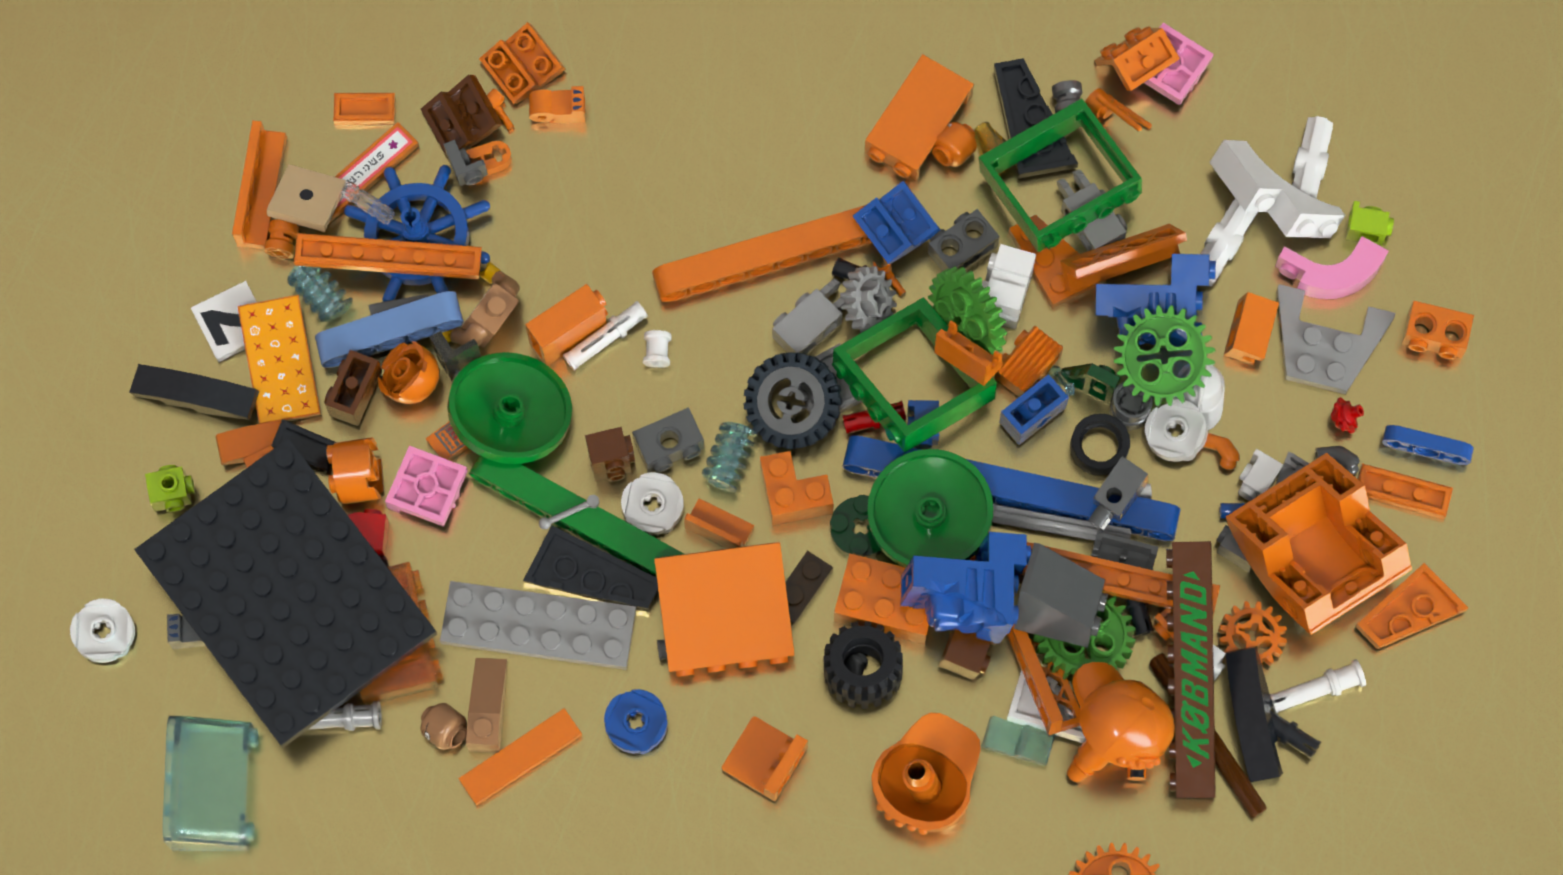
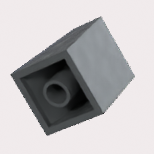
M1034 542L1018 600L1019 616L1017 624H1014V629L1088 648L1091 635L1097 637L1102 618L1096 617L1098 611L1104 612L1108 594L1103 593L1105 580L1042 544Z

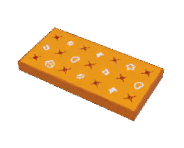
M299 295L238 306L252 388L259 391L255 403L259 424L279 422L282 419L293 421L320 416L321 411Z

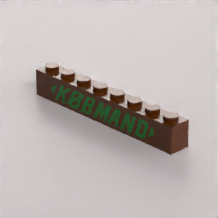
M1211 541L1172 542V549H1166L1167 568H1173V581H1167V600H1173V613H1167L1168 632H1174V644L1168 645V664H1174V676H1168L1169 696H1175V708H1170L1175 725V740H1172L1169 745L1170 760L1176 759V772H1170V792H1176V798H1216Z

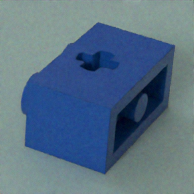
M1048 374L1002 410L999 423L1020 445L1066 409L1069 397Z

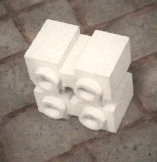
M1000 244L998 253H991L986 281L983 280L982 286L984 288L989 286L990 297H997V301L994 304L996 307L1002 308L1003 311L999 313V317L1006 321L1002 326L1016 330L1032 278L1036 254Z

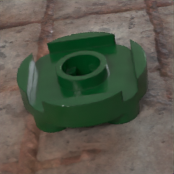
M859 495L843 501L837 506L831 517L830 533L832 542L845 556L849 557V554L872 558L882 552L870 530L867 512L869 496ZM855 522H867L866 529L868 533L858 532L856 534L853 531L855 529Z

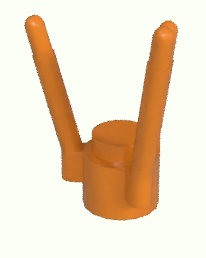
M1102 88L1094 90L1085 101L1097 119L1099 117L1106 119L1112 113H1115L1137 131L1142 130L1139 124L1148 129L1152 127L1151 123L1118 102Z

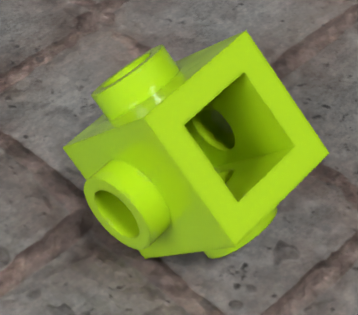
M166 465L160 467L159 471L145 474L149 501L155 512L161 510L176 512L184 509L185 505L192 504L190 494L195 493L192 475H186L182 466Z

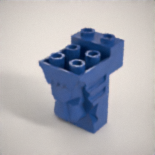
M1172 254L1171 285L1096 284V315L1117 317L1119 334L1126 336L1129 332L1124 327V324L1126 323L1134 327L1136 322L1133 315L1144 319V309L1146 308L1154 315L1156 314L1157 305L1161 306L1163 313H1167L1170 305H1173L1175 315H1178L1184 308L1186 309L1185 319L1188 320L1196 315V310H1203V291H1197V285L1209 286V279H1215L1216 261H1210V254ZM1196 322L1194 326L1198 327L1202 325V322ZM1182 330L1174 331L1170 336V343L1175 347L1183 346L1187 341V334ZM1151 334L1143 335L1139 340V345L1145 343L1155 345V336Z
M989 532L975 554V561L913 556L901 575L900 606H908L915 609L925 608L927 622L929 626L934 627L935 631L957 629L962 633H976V638L1000 644L1006 634L1010 633L1012 626L1017 624L1019 608L1018 605H1014V594H1017L1018 576L1022 575L1023 569L1028 565L1031 556V546H1027V535Z

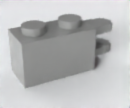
M1080 169L1072 172L1075 182L1081 189L1080 191L1074 193L1064 178L1056 181L1060 192L1065 198L1061 208L1064 216L1106 193L1103 189L1099 190L1095 183L1090 184ZM1112 212L1103 219L1098 218L1089 223L1083 231L1077 233V236L1086 250L1090 251L1125 239L1127 225L1120 214L1115 215Z
M837 279L831 280L820 291L816 288L811 294L808 292L803 294L796 301V307L789 314L784 312L773 322L772 338L787 353L809 354L842 324L841 311L843 309H841V306L845 303V299L840 297L833 304L827 299L838 290L841 283Z

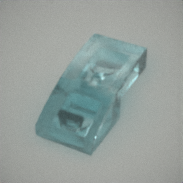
M991 716L981 747L1017 759L1047 765L1055 734L1048 736L1047 731L1027 724L1021 726L1005 719Z

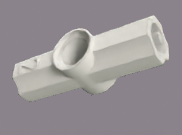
M1319 116L1308 117L1302 144L1298 148L1293 173L1295 175L1292 186L1315 199L1317 198L1320 180H1323L1329 157L1327 149L1333 130V123L1328 121L1327 118Z
M1236 198L1231 203L1221 222H1217L1213 227L1201 254H1210V261H1216L1215 279H1209L1210 286L1216 282L1227 261H1231L1244 240L1245 232L1258 213L1244 211Z

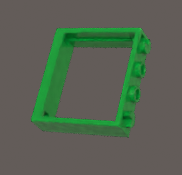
M1082 98L979 156L980 173L1037 252L1045 248L1055 247L1066 236L1083 231L1089 223L1098 218L1103 219L1109 216L1115 208L1124 203H1132L1142 193L1141 176ZM1082 127L1123 183L1045 228L1038 230L999 176V173Z
M924 297L834 348L833 363L831 364L837 371L836 376L839 379H844L849 385L853 397L857 401L861 400L867 407L871 419L883 426L890 442L894 440L904 453L995 400L997 382L993 377L983 386L951 364L970 389L907 425L854 361L856 358L915 324L935 346L936 334L940 329L947 332L949 326Z

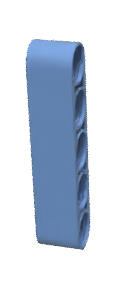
M446 291L324 330L315 335V340L322 367L332 368L339 366L341 361L346 359L350 350L366 356H372L393 349L403 342L408 344L412 343V341H418L455 329L464 322L456 292Z

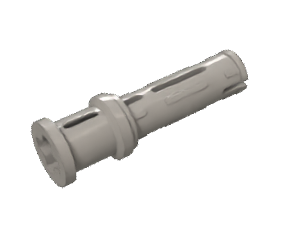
M374 701L372 705L354 706L353 703H347L343 708L335 709L309 729L344 727L345 730L354 731L356 727L374 726L375 729H381L382 712L380 702Z

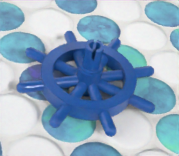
M442 165L439 168L432 185L426 183L401 185L394 168L387 167L384 170V176L390 191L380 197L370 211L348 205L344 208V214L350 218L365 222L364 238L378 239L379 230L382 228L399 234V236L389 240L468 246L469 226L467 220L487 212L490 209V203L487 200H481L462 208L459 202L449 192L444 190L451 174V168L448 165ZM425 201L420 212L416 208L411 207L409 202ZM437 204L449 212L448 215L429 222ZM398 207L401 212L402 223L386 216ZM455 225L454 241L435 235V233ZM482 251L481 264H487L490 261V255ZM381 272L390 278L382 298L383 302L395 300L402 284L418 286L432 283L436 294L449 291L443 279L444 277Z

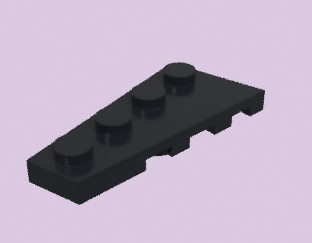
M1024 58L994 63V73L1009 139L1053 115L1041 96V91ZM1062 137L1016 163L1015 166L1019 179L1078 168V162L1074 154L1072 155L1067 145V140L1065 137Z
M552 525L523 579L526 583L636 606L647 610L650 609L659 592L656 577Z

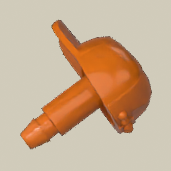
M1090 662L1082 665L1074 673L1072 683L1080 706V726L1086 740L1078 748V754L1074 756L1067 769L1069 779L1078 783L1093 775L1095 771L1102 770L1109 762L1132 770L1151 769L1153 766H1158L1161 763L1160 757L1165 753L1174 736V719L1167 703L1141 681L1124 680L1120 673L1108 663Z
M931 712L922 716L911 726L900 741L883 751L875 763L871 776L873 792L878 801L876 805L877 810L885 812L884 817L886 820L890 821L893 819L896 827L905 826L911 832L918 830L921 835H925L927 832L942 831L956 825L965 814L970 803V785L981 752L980 739L976 733L941 713Z

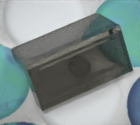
M441 331L430 337L435 356L451 381L455 379L457 374L467 364L481 357L479 346L475 339L453 351Z

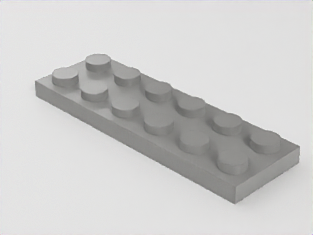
M450 581L440 643L443 645L627 670L636 606Z

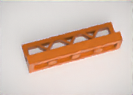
M252 120L232 231L237 246L264 249L265 241L270 237L268 228L273 217L267 216V208L279 185L287 141L286 133L264 130L261 121Z
M1169 223L1061 260L1065 288L1072 292L1172 257V254H1180L1178 244L1187 241L1186 232Z
M1013 625L1007 637L1024 674L1048 736L1080 726V708L1068 679H1063L1064 671L1059 669L1057 672L1052 673L1050 669L1054 665L1053 662L1048 663L1047 668L1041 666L1035 652L1040 643L1033 642L1027 632L1016 630ZM1047 676L1060 682L1062 688L1058 696L1052 693L1046 679ZM1058 704L1071 709L1074 718L1063 721Z

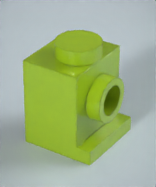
M1354 201L1349 213L1346 240L1359 242L1363 236L1377 245H1382L1385 237L1392 234L1394 218L1389 217L1390 212H1384L1379 207L1366 206L1360 208V202Z

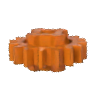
M1248 601L1244 602L1242 610L1235 605L1231 609L1233 617L1225 614L1222 620L1226 625H1220L1218 628V632L1225 635L1219 638L1218 645L1227 646L1224 653L1238 650L1234 642H1238L1242 649L1257 646V649L1270 647L1266 652L1259 654L1261 664L1264 661L1267 665L1271 666L1274 662L1273 656L1280 657L1283 652L1278 646H1285L1287 643V639L1280 637V635L1285 634L1287 631L1286 626H1278L1282 616L1277 615L1273 617L1271 615L1273 607L1271 606L1265 611L1262 610L1261 602L1259 601L1254 608L1250 607ZM1250 617L1246 623L1234 625L1240 619ZM1262 620L1265 621V622L1269 625V627H1270L1271 630H1268V629L1265 627V625L1263 624ZM1250 630L1255 631V637H1257L1255 641L1250 640V635L1248 634Z

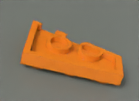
M1037 215L1030 217L1038 230L1048 226ZM1018 224L1009 228V234L1018 249L1036 254L1033 276L1052 308L1096 287V284L1106 282L1104 280L1072 292L1068 291L1065 288L1060 261L1080 253L1064 239L1053 248H1045L1037 252Z
M1423 563L1358 622L1355 627L1376 649H1380L1467 611L1468 607Z

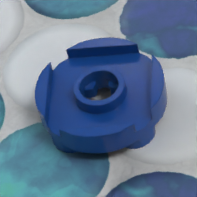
M635 689L631 690V692L615 696L607 706L604 715L608 738L614 746L627 753L646 754L650 752L651 749L663 740L667 731V714L663 704L657 696L645 690ZM637 714H641V721L644 725L636 729L630 728L631 723L627 721L629 716L635 718Z

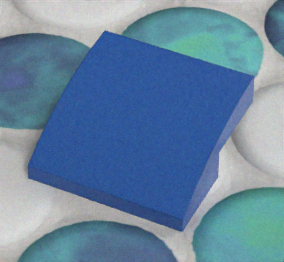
M904 181L882 198L878 199L876 197L853 215V218L888 264L913 251L941 230Z

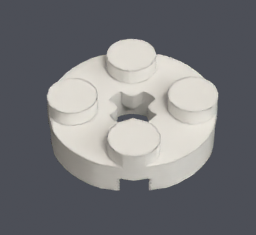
M1173 399L1172 406H1169L1167 403L1159 408L1156 407L1150 412L1145 423V435L1151 451L1158 457L1173 462L1190 461L1196 457L1197 453L1205 445L1208 428L1204 416L1196 405L1186 400L1182 404L1179 399ZM1177 424H1180L1181 429L1184 431L1183 434L1178 435V437H1172V433L1168 432L1169 428H1175Z
M650 472L640 475V478L635 479L626 486L622 494L621 506L626 522L651 536L667 534L674 529V526L682 517L684 500L681 490L670 477L661 473ZM651 497H656L657 503L661 504V507L656 508L654 511H649L648 507L644 506V502L650 501Z
M96 599L85 604V607L75 614L70 626V635L73 644L83 657L94 662L106 663L127 655L134 641L135 624L128 611L119 603L111 599ZM102 623H106L107 628L111 629L110 634H107L105 638H100L98 634L94 633L95 629H100Z

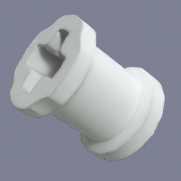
M651 330L644 333V340L647 341L646 356L643 358L645 366L664 368L670 365L668 342L671 341V333L661 330Z

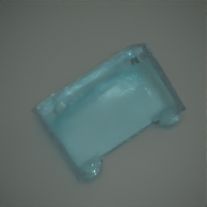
M190 716L168 717L163 839L172 851H249V842L254 841L255 825L254 822H249L246 814L248 755L252 752V747L258 746V729L253 728L251 722Z

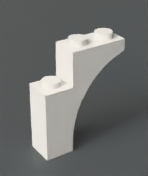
M1223 140L1210 161L1211 166L1244 211L1268 212L1286 237L1331 238L1346 216L1340 207L1315 199L1282 179L1258 157L1247 141Z

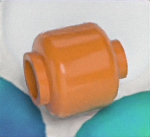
M949 123L943 132L937 136L936 144L932 149L935 159L947 167L962 165L976 151L977 143L974 130L967 124Z

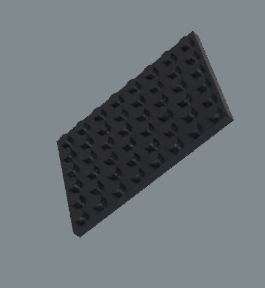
M289 438L134 549L282 748L437 635V631Z

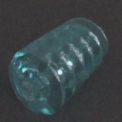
M294 266L289 273L287 282L291 287H295V292L299 296H303V301L310 305L312 312L318 313L320 321H332L350 308L353 298L350 297L344 301L342 300L347 291L340 289L335 292L339 282L333 280L327 283L331 277L329 271L319 274L323 268Z
M723 422L719 426L721 434H717L715 437L717 445H713L710 450L713 456L707 458L706 464L708 467L702 470V476L709 484L721 490L735 493L737 488L731 484V481H741L742 479L741 476L735 473V470H745L746 468L739 459L750 458V454L743 449L744 447L753 448L754 443L748 439V436H758V434L743 424Z

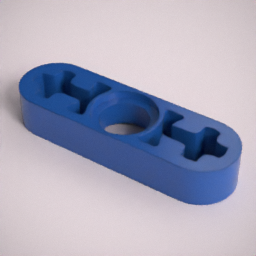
M1397 425L1386 426L1382 440L1385 446L1458 465L1470 464L1474 450L1471 444Z

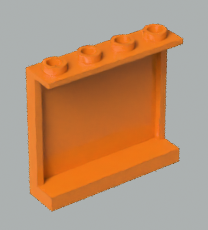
M780 542L654 558L669 672H676V677L694 675V669L707 667V673L725 671L727 664L738 663L739 669L756 667L757 660L769 659L770 664L789 662L788 656H795Z

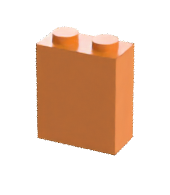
M586 284L525 324L529 344L544 364L550 366L562 358L563 354L569 352L607 324L606 316L608 312L604 307L607 304L603 296L597 289L592 291Z

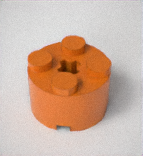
M373 437L336 442L333 445L327 446V459L329 464H332L333 475L328 477L329 488L332 494H337L339 503L349 504L382 498L379 493L384 491L383 468L381 459L377 460L373 451L379 450Z

